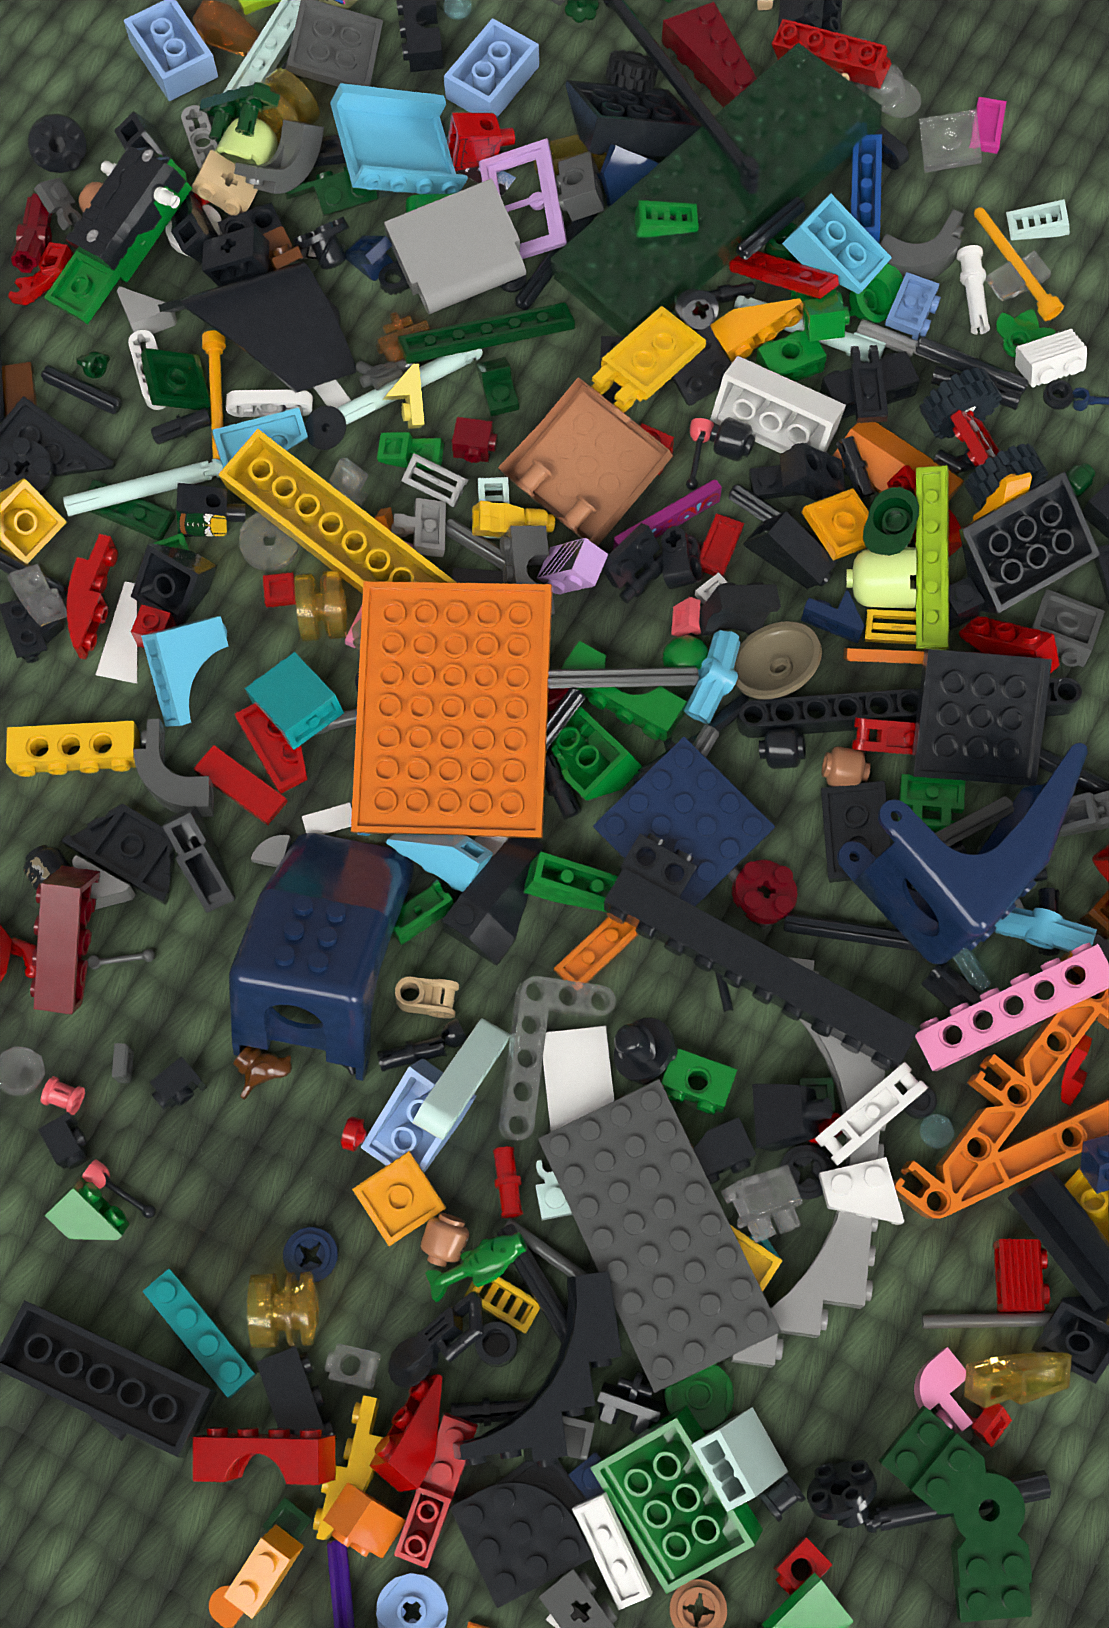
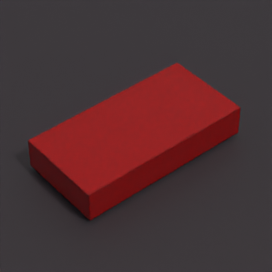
M716 513L700 550L702 572L713 576L719 572L722 577L724 576L745 523Z

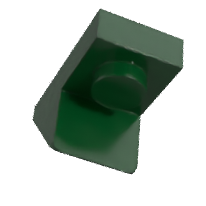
M502 357L477 363L476 368L490 416L519 410V402L511 377V366L506 358Z

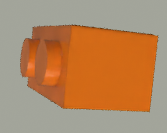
M349 1482L323 1519V1521L334 1528L331 1536L347 1547H352L364 1557H367L369 1552L380 1558L384 1557L406 1522L405 1519L384 1503Z

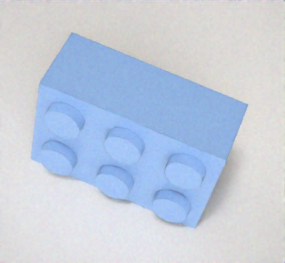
M163 0L124 19L130 43L168 101L218 78L213 54L176 0Z
M492 18L444 75L446 99L470 113H493L498 117L539 68V44Z

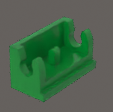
M438 880L434 881L432 886L402 905L392 932L401 945L446 916L454 905L453 899L448 893L443 891Z

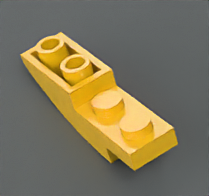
M363 1395L362 1403L356 1402L351 1423L357 1425L354 1438L347 1439L343 1456L344 1460H348L347 1468L336 1465V1480L322 1484L321 1493H325L326 1498L324 1507L317 1508L314 1518L313 1530H318L316 1539L328 1540L331 1537L334 1528L323 1521L346 1484L349 1482L366 1492L375 1474V1470L369 1465L376 1455L374 1452L375 1447L383 1438L373 1435L380 1400L377 1398Z

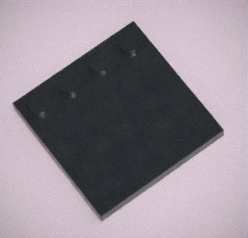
M925 648L910 775L924 778L1036 786L1052 659Z

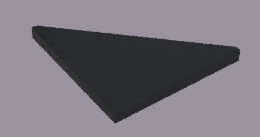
M24 396L0 424V448L19 437H24L41 444L53 460L54 477L108 470L116 466L112 460ZM20 464L17 467L16 475L21 473L28 475L30 472L28 466L30 464Z

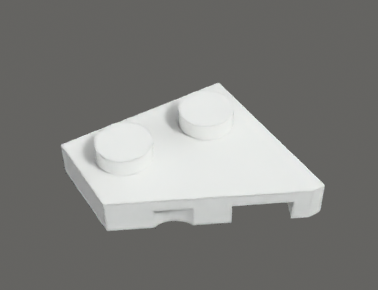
M886 1157L819 1173L828 1209L841 1212L847 1211L866 1218L872 1217L889 1221L895 1225L904 1223Z

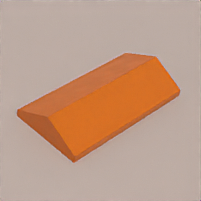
M877 422L857 423L845 437L854 436L862 460H866L868 464L866 470L873 488L879 493L889 489L887 482L904 465H909L915 473L918 467L940 466L933 462V459ZM837 448L833 456L842 460L841 454ZM842 460V466H843V469H844V468H846V467H845L844 462H843V460ZM949 471V501L964 483L963 479Z

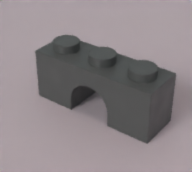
M510 526L504 536L501 537L500 553L505 555L506 564L503 567L502 574L504 584H539L529 577L527 566L542 565L549 555L546 526ZM552 590V615H551V618H552L553 615L555 614L554 599H553V590Z

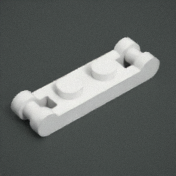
M906 1062L815 1138L821 1147L825 1146L833 1155L831 1159L837 1166L928 1089L922 1080L918 1082L910 1073L912 1069ZM899 1081L908 1090L904 1095L894 1086ZM840 1131L850 1140L844 1146L834 1137Z

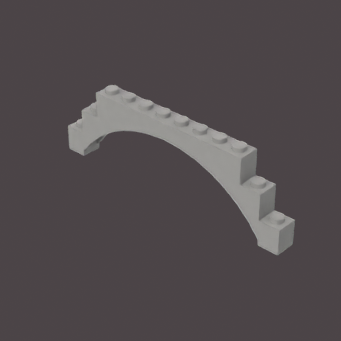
M788 957L819 974V971H814V960ZM799 1019L813 1037L828 1065L836 1085L842 1113L844 1114L885 1079V1070L874 1065L871 1062V1057L862 1052L855 1054L842 1047V1041L831 1035L829 1037L819 1035L811 1029V1024ZM886 1125L846 1158V1166L884 1157V1144H879L880 1131H885ZM846 1136V1144H847L850 1140H849L848 1137ZM836 1211L832 1227L824 1244L807 1272L791 1291L771 1308L782 1331L780 1333L817 1338L820 1336V1331H826L828 1310L823 1309V1304L861 1309L865 1306V1301H871L873 1281L867 1280L868 1266H874L876 1247L870 1245L871 1232L877 1231L878 1219L858 1216L847 1211ZM778 1334L731 1356L730 1362L772 1368L775 1366V1360H781L783 1339H779Z

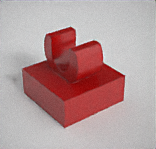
M976 1399L975 1403L983 1412L978 1418H973L968 1413L966 1415L973 1422L970 1426L979 1439L992 1448L1012 1419L1005 1408L992 1399L987 1404L982 1399Z

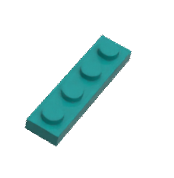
M170 1268L142 1291L227 1398L235 1395L257 1375Z

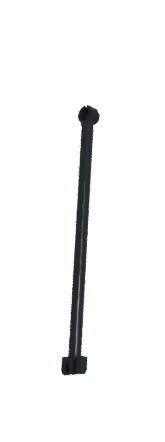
M603 0L608 8L611 7L740 173V183L744 189L750 194L756 193L759 180V164L752 155L745 157L624 0Z

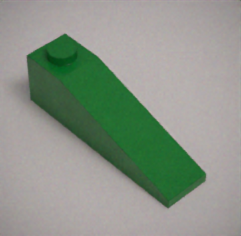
M540 851L530 863L523 892L552 902L607 912L604 910V900L618 876Z

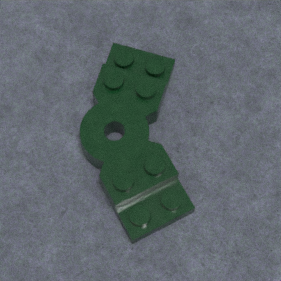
M923 1405L878 1461L938 1514H950L954 1526L960 1532L951 1543L957 1619L960 1622L1032 1617L1029 1583H1032L1029 1545L1017 1535L1025 1519V1504L1019 1489L1001 1473L992 1469H985L984 1457ZM992 1499V1511L985 1516H981L979 1514L980 1504L984 1500Z

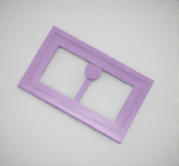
M547 138L479 161L482 182L492 178L499 195L500 189L497 172L534 160L537 162L542 193L535 192L527 199L505 206L507 212L530 205L533 210H541L545 207L549 235L521 243L519 253L522 259L568 245L562 211L558 201L559 194L550 144Z

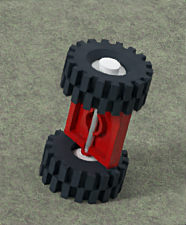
M977 367L971 371L967 369L962 371L961 375L955 374L951 376L949 381L946 382L944 380L941 382L938 389L934 388L930 391L931 395L924 398V403L920 405V412L934 436L940 439L945 437L949 439L956 435L970 449L967 455L976 466V472L970 473L969 479L965 481V488L979 511L986 504V499L999 487V482L1007 475H1021L1030 472L1032 475L1030 489L1046 480V476H1048L1047 469L1031 444H1019L1017 447L1014 445L1005 452L1003 450L1000 451L983 424L986 416L991 415L995 411L994 408L1000 405L999 401L1002 400L1000 392L984 368L979 370Z

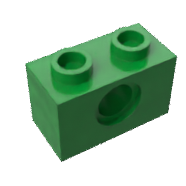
M796 330L785 338L777 341H768L759 347L755 364L798 382L823 372L827 355L819 341L809 342L805 330ZM785 356H791L794 359H788Z
M677 1048V1056L667 1066L661 1082L669 1100L683 1103L684 1100L697 1104L696 1108L712 1115L716 1111L722 1113L737 1069ZM693 1076H699L705 1080L706 1087L702 1090H694L689 1086L688 1080Z

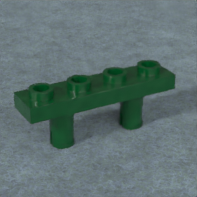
M254 82V84L249 86H240L238 89L227 90L225 93L214 94L211 97L202 99L199 110L214 117L209 138L220 142L226 129L231 124V120L237 117L239 119L235 131L237 133L242 131V135L253 137L258 113L278 107L280 95L270 91L271 88L268 85Z

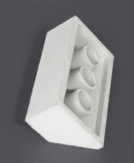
M737 356L724 373L710 421L721 425L725 418L730 417L747 423L752 427V434L756 435L755 442L779 453H783L791 449L793 445L802 442L826 452L838 429L846 405Z

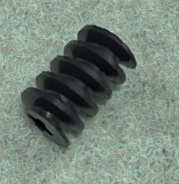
M699 289L685 290L676 301V317L694 329L702 330L709 328L718 316V302L707 291ZM695 303L701 304V307L697 309L698 315L692 313L696 308Z

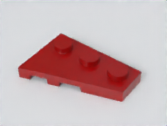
M256 703L234 714L280 794L308 780L301 745L293 750L285 740L282 732Z

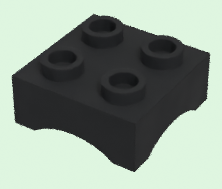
M727 582L718 585L700 609L699 625L701 635H713L715 632L724 629L741 630L748 634L763 627L767 616L781 608L777 585H764L763 582H753L748 585H735V583Z

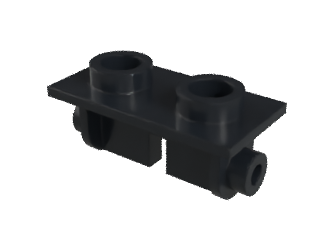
M25 597L1 603L0 611L16 657H22L27 663L38 661L40 652L47 651L48 649L30 598Z
M946 963L938 964L921 984L950 1010L966 1002L969 1006H972L982 1001L979 997L982 994ZM983 1011L977 1015L976 1023L986 1013V1011Z

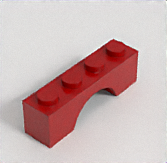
M228 1427L207 1428V1434L193 1437V1481L227 1482L241 1478L248 1462L256 1454H262L273 1460L280 1468L286 1484L320 1485L336 1480L335 1435H322V1429L319 1428L301 1429L300 1435L290 1434V1428L268 1429V1434H259V1428L257 1427L238 1428L237 1433H228Z

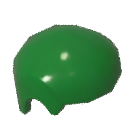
M683 635L674 638L665 646L662 660L664 667H696L701 669L702 662L707 658L709 651L701 639L690 635Z

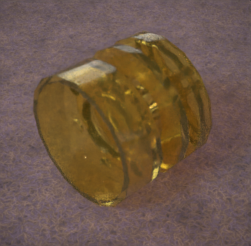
M312 1271L301 1272L299 1288L295 1272L287 1273L284 1288L279 1287L276 1273L252 1274L250 1276L247 1315L252 1348L277 1347L280 1331H285L289 1346L297 1345L299 1330L303 1346L314 1344L316 1328L319 1322V1298Z

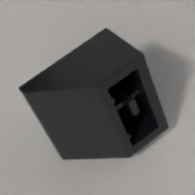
M780 0L778 28L782 19H787L840 33L842 0Z

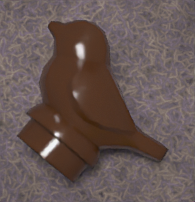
M247 1046L233 1063L238 1068L239 1073L245 1074V1086L240 1097L245 1100L255 1086L275 1078L286 1077L292 1070L291 1056L278 1057L271 1052L262 1053L260 1048Z

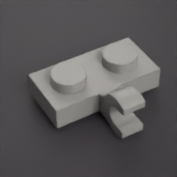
M416 498L414 517L394 514L391 532L399 538L413 534L414 550L421 555L443 557L445 551L446 502Z

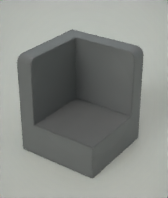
M562 1416L568 1457L587 1461L595 1423Z

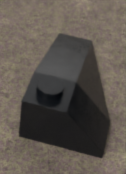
M508 838L442 920L444 932L498 966L516 940L529 895L523 891L530 863L540 851L542 852L543 844L533 838Z

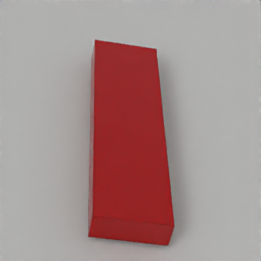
M758 251L746 260H743L738 255L729 262L731 272L821 299L839 285L838 275Z

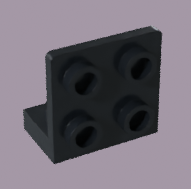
M711 327L702 330L692 329L706 340L705 348L672 377L688 406L695 404L718 389L724 373L731 365Z

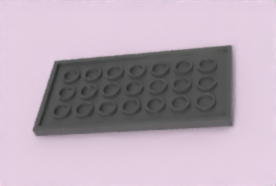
M660 1080L654 1081L538 1138L598 1271H609L614 1306L654 1393L662 1391L782 1332Z

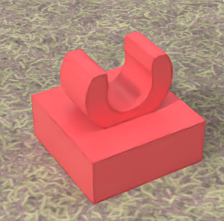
M689 597L673 606L671 635L680 637L690 633L695 635L701 634L699 625L701 600Z

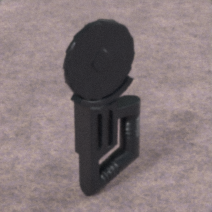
M476 1291L469 1293L454 1307L450 1306L421 1332L419 1331L417 1337L407 1338L396 1347L389 1361L388 1372L390 1379L397 1386L403 1388L415 1387L426 1378L431 1368L436 1369L438 1353L442 1352L447 1361L451 1363L483 1335L482 1299L479 1293ZM469 1313V1329L463 1333V1317Z

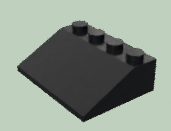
M567 80L566 89L578 136L589 152L602 155L604 152H608L611 144H614L650 159L656 156H664L676 161L681 158L692 159L701 125L668 89L653 88L652 91L645 92L641 90V92H638L635 89L628 90L627 87H618L616 84Z
M1065 471L1056 474L959 529L968 577L970 576L985 601L982 612L1000 613L1100 555Z

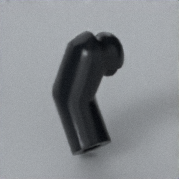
M969 448L963 455L956 457L940 449L933 462L940 466L947 465L949 471L955 474L976 468L967 455V452L970 451Z

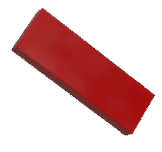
M215 745L211 747L193 768L198 775L209 776L217 789L267 826L288 802L284 796Z

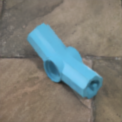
M719 630L714 633L708 656L702 662L701 669H698V683L684 709L686 715L704 724L710 723L722 697L733 689L738 678V673L733 669L740 641L739 636L734 632Z
M1015 907L1006 918L1000 919L995 924L997 927L995 932L998 934L1024 939L1026 942L1040 948L1053 949L1054 947L1067 952L1089 942L1092 946L1097 929L1065 920L1060 914L1044 908H1035L1034 911Z

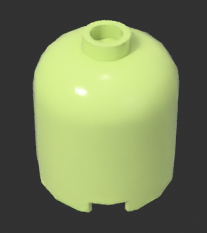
M237 118L228 126L215 149L216 153L235 164L240 162L260 165L268 162L275 155L279 144L273 129L258 118L253 137L242 135V131L237 133L235 131L239 119Z
M906 547L900 553L890 556L870 552L869 549L860 552L854 559L853 569H847V588H853V595L856 601L865 607L915 608V582L910 581V575H916V547Z

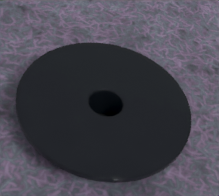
M321 406L315 409L309 415L305 424L308 442L320 450H328L337 446L346 432V420L342 412L333 406Z

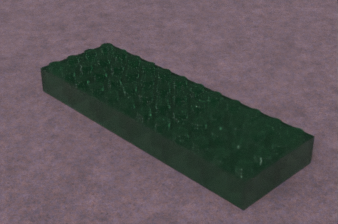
M797 43L714 116L745 157L752 155L759 164L758 191L756 193L750 194L744 189L740 183V173L704 126H702L550 258L554 279L622 337H627L661 306L671 313L674 312L676 301L680 294L685 290L700 289L738 255L736 247L742 240L793 197L798 196L801 199L853 153V147L857 143H859L860 147L862 139L866 135L876 133L881 128L882 105L801 44ZM638 201L697 204L698 231L655 237H636L635 212ZM687 214L682 215V221H687ZM670 216V220L675 221V216Z

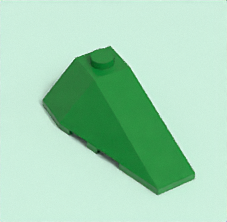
M581 706L578 707L551 743V749L562 768L561 772L564 779L586 801L621 790L642 767ZM553 710L548 712L547 718L550 716Z

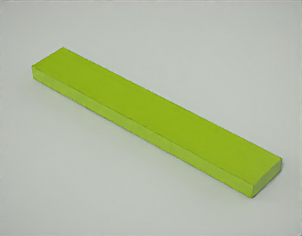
M947 465L916 468V498L920 506L916 524L917 651H923L925 648L949 649V469Z

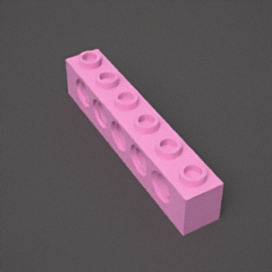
M1090 942L1072 950L1073 957L1061 962L1059 958H1055L1041 965L1042 972L1030 977L1029 973L1022 974L1010 981L1012 986L1001 992L998 988H994L979 996L982 1001L969 1006L967 1002L949 1011L950 1017L942 1021L935 1017L919 1025L921 1031L917 1032L915 1037L932 1071H939L1108 989L1109 963L1101 947L1098 944L1092 947ZM1073 967H1081L1085 970V980L1079 985H1072L1067 980V973ZM1042 982H1050L1054 986V995L1048 1000H1041L1037 997L1036 989ZM1011 997H1020L1024 1004L1023 1010L1017 1015H1010L1006 1010L1007 1001ZM983 1011L990 1012L993 1017L991 1027L986 1030H980L976 1025V1017ZM952 1026H958L962 1031V1039L955 1045L949 1044L946 1040V1032Z

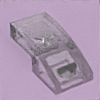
M1035 250L1022 258L1039 283L1051 277V271ZM1010 261L985 277V281L1000 301L1010 299L1029 290L1026 282Z

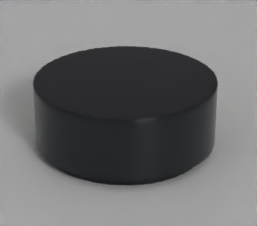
M928 1087L926 1091L904 1108L906 1114L915 1119H924L930 1116L937 1105V1097L934 1091Z

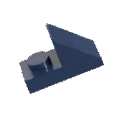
M362 235L345 251L346 260L370 280L376 281L379 278L380 270L384 266L393 263L386 253L393 245L386 236Z
M846 590L838 609L833 608L831 604L824 600L808 598L801 621L854 643H859L864 624L848 590Z

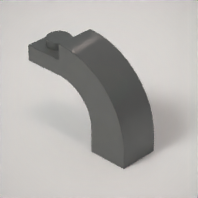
M283 120L280 144L275 155L268 162L260 165L236 162L234 174L246 177V183L254 184L253 188L261 191L281 194L293 190L306 179L316 163L321 148L324 127Z
M953 209L940 233L934 239L925 243H906L886 234L880 245L892 257L887 264L896 267L902 274L903 279L906 272L928 280L940 275L957 258V252L962 242L960 238L964 231V227L960 226L964 214Z
M147 719V730H143L141 736L143 749H133L137 772L147 790L157 802L170 811L180 813L196 806L201 817H214V785L210 777H184L168 770L165 766L166 730L160 719Z

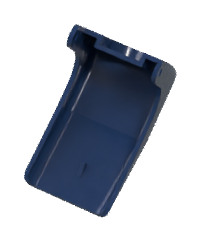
M1083 743L1072 745L1046 783L1023 788L1013 801L1014 812L999 821L977 855L960 853L948 847L907 804L894 799L884 803L878 811L879 824L894 842L877 858L863 844L855 841L847 842L838 851V864L928 962L943 964L965 948L972 951L981 941L984 942L996 930L995 924L1000 919L1003 920L1017 906L1015 902L1019 897H1024L1035 886L1036 882L1034 879L1050 861L1088 753L1087 746ZM892 812L899 815V821L892 820ZM850 853H854L857 855V862H853L850 860ZM907 879L918 892L907 888Z
M317 833L300 835L292 843L258 897L230 968L229 992L234 1055L238 1056L246 1046L268 1050L271 1040L325 1050L326 1062L355 1067L356 1080L364 1081L370 1060L371 1012L376 984L392 932L413 877L414 864L410 858L399 854L394 848ZM291 1005L305 1009L317 1016L321 1023L304 1024L289 1020L276 1012L272 1006Z

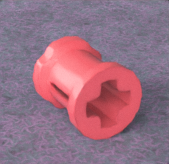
M52 1076L45 1084L40 1100L43 1105L53 1104L65 1109L66 1113L69 1112L75 1115L83 1102L85 1088L81 1086L74 1088L60 1082L58 1077Z

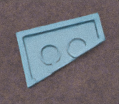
M300 408L213 429V438L223 468L257 429L286 451L307 439L308 436Z

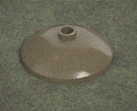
M789 621L773 623L753 632L740 644L733 669L738 673L735 685L742 693L756 699L779 698L798 690L809 681L819 667L822 647L817 635L808 626Z

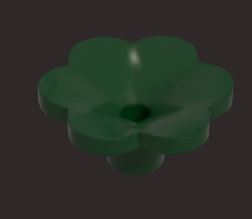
M567 0L565 14L572 17L577 23L593 20L596 17L599 3L597 0Z

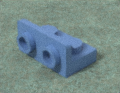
M906 272L886 319L885 326L913 335L912 339L917 341L920 336L925 337L931 324V320L927 319L929 312L935 314L941 299L940 296L936 295L939 283Z

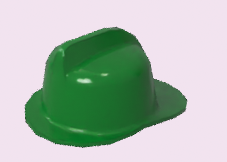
M886 264L860 294L850 291L849 305L851 309L849 310V316L855 315L860 320L863 319L875 323L885 320L889 315L903 281V276L899 270L890 264Z

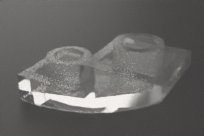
M38 564L11 572L7 576L19 600L40 626L67 617V609L56 587L49 588Z

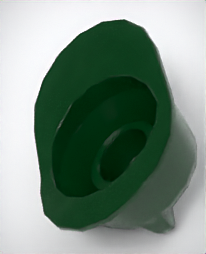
M891 487L875 497L863 530V540L870 552L890 556L900 553L910 543L918 521L920 506L917 498L909 490L902 487Z

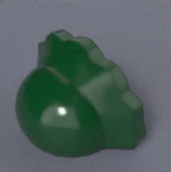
M93 351L78 357L76 362L82 367L87 377L97 379L105 374L110 357L107 354Z

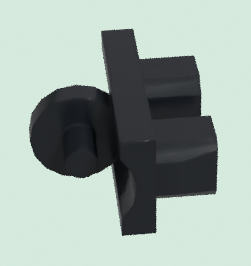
M637 1371L634 1381L620 1377L618 1386L607 1382L603 1383L598 1402H601L598 1419L609 1424H616L620 1410L634 1414L629 1429L634 1433L640 1434L652 1426L654 1422L658 1423L663 1403L651 1399L653 1389L641 1384L644 1373Z

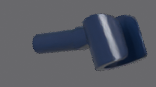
M1081 387L1073 391V398L1083 399L1074 401L1073 407L1077 411L1085 410L1088 405H1109V397L1090 396L1089 391Z

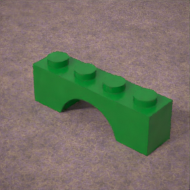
M579 641L561 669H605L606 655ZM661 686L641 695L627 694L615 687L576 688L588 698L592 705L599 709L606 708L625 724L631 725L632 723L638 726L646 736L653 740L660 739L666 741L669 739L684 716V709L687 701Z

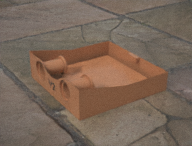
M578 377L541 423L507 457L498 469L581 539L587 538L598 547L673 455L668 448Z

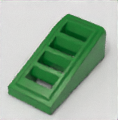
M639 200L635 212L636 237H655L697 232L699 228L697 204ZM687 214V221H682V215ZM670 216H675V221L670 220Z

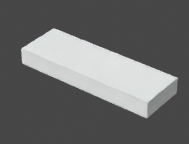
M601 1493L575 1505L572 1508L573 1513L618 1610L650 1597L653 1592L607 1493Z

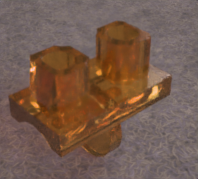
M397 312L391 313L392 323L384 325L383 330L385 334L395 332L377 339L378 344L376 347L379 354L384 353L388 362L393 361L395 363L404 359L398 346V336L429 330L427 320L404 328L413 324L411 317L407 316L400 319Z

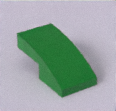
M410 432L381 433L377 460L384 464L407 468L413 454H417L441 466L444 443L441 438H412ZM418 462L416 464V467L421 470L434 471Z

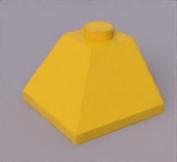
M23 478L0 493V547L10 555L28 564L67 522Z

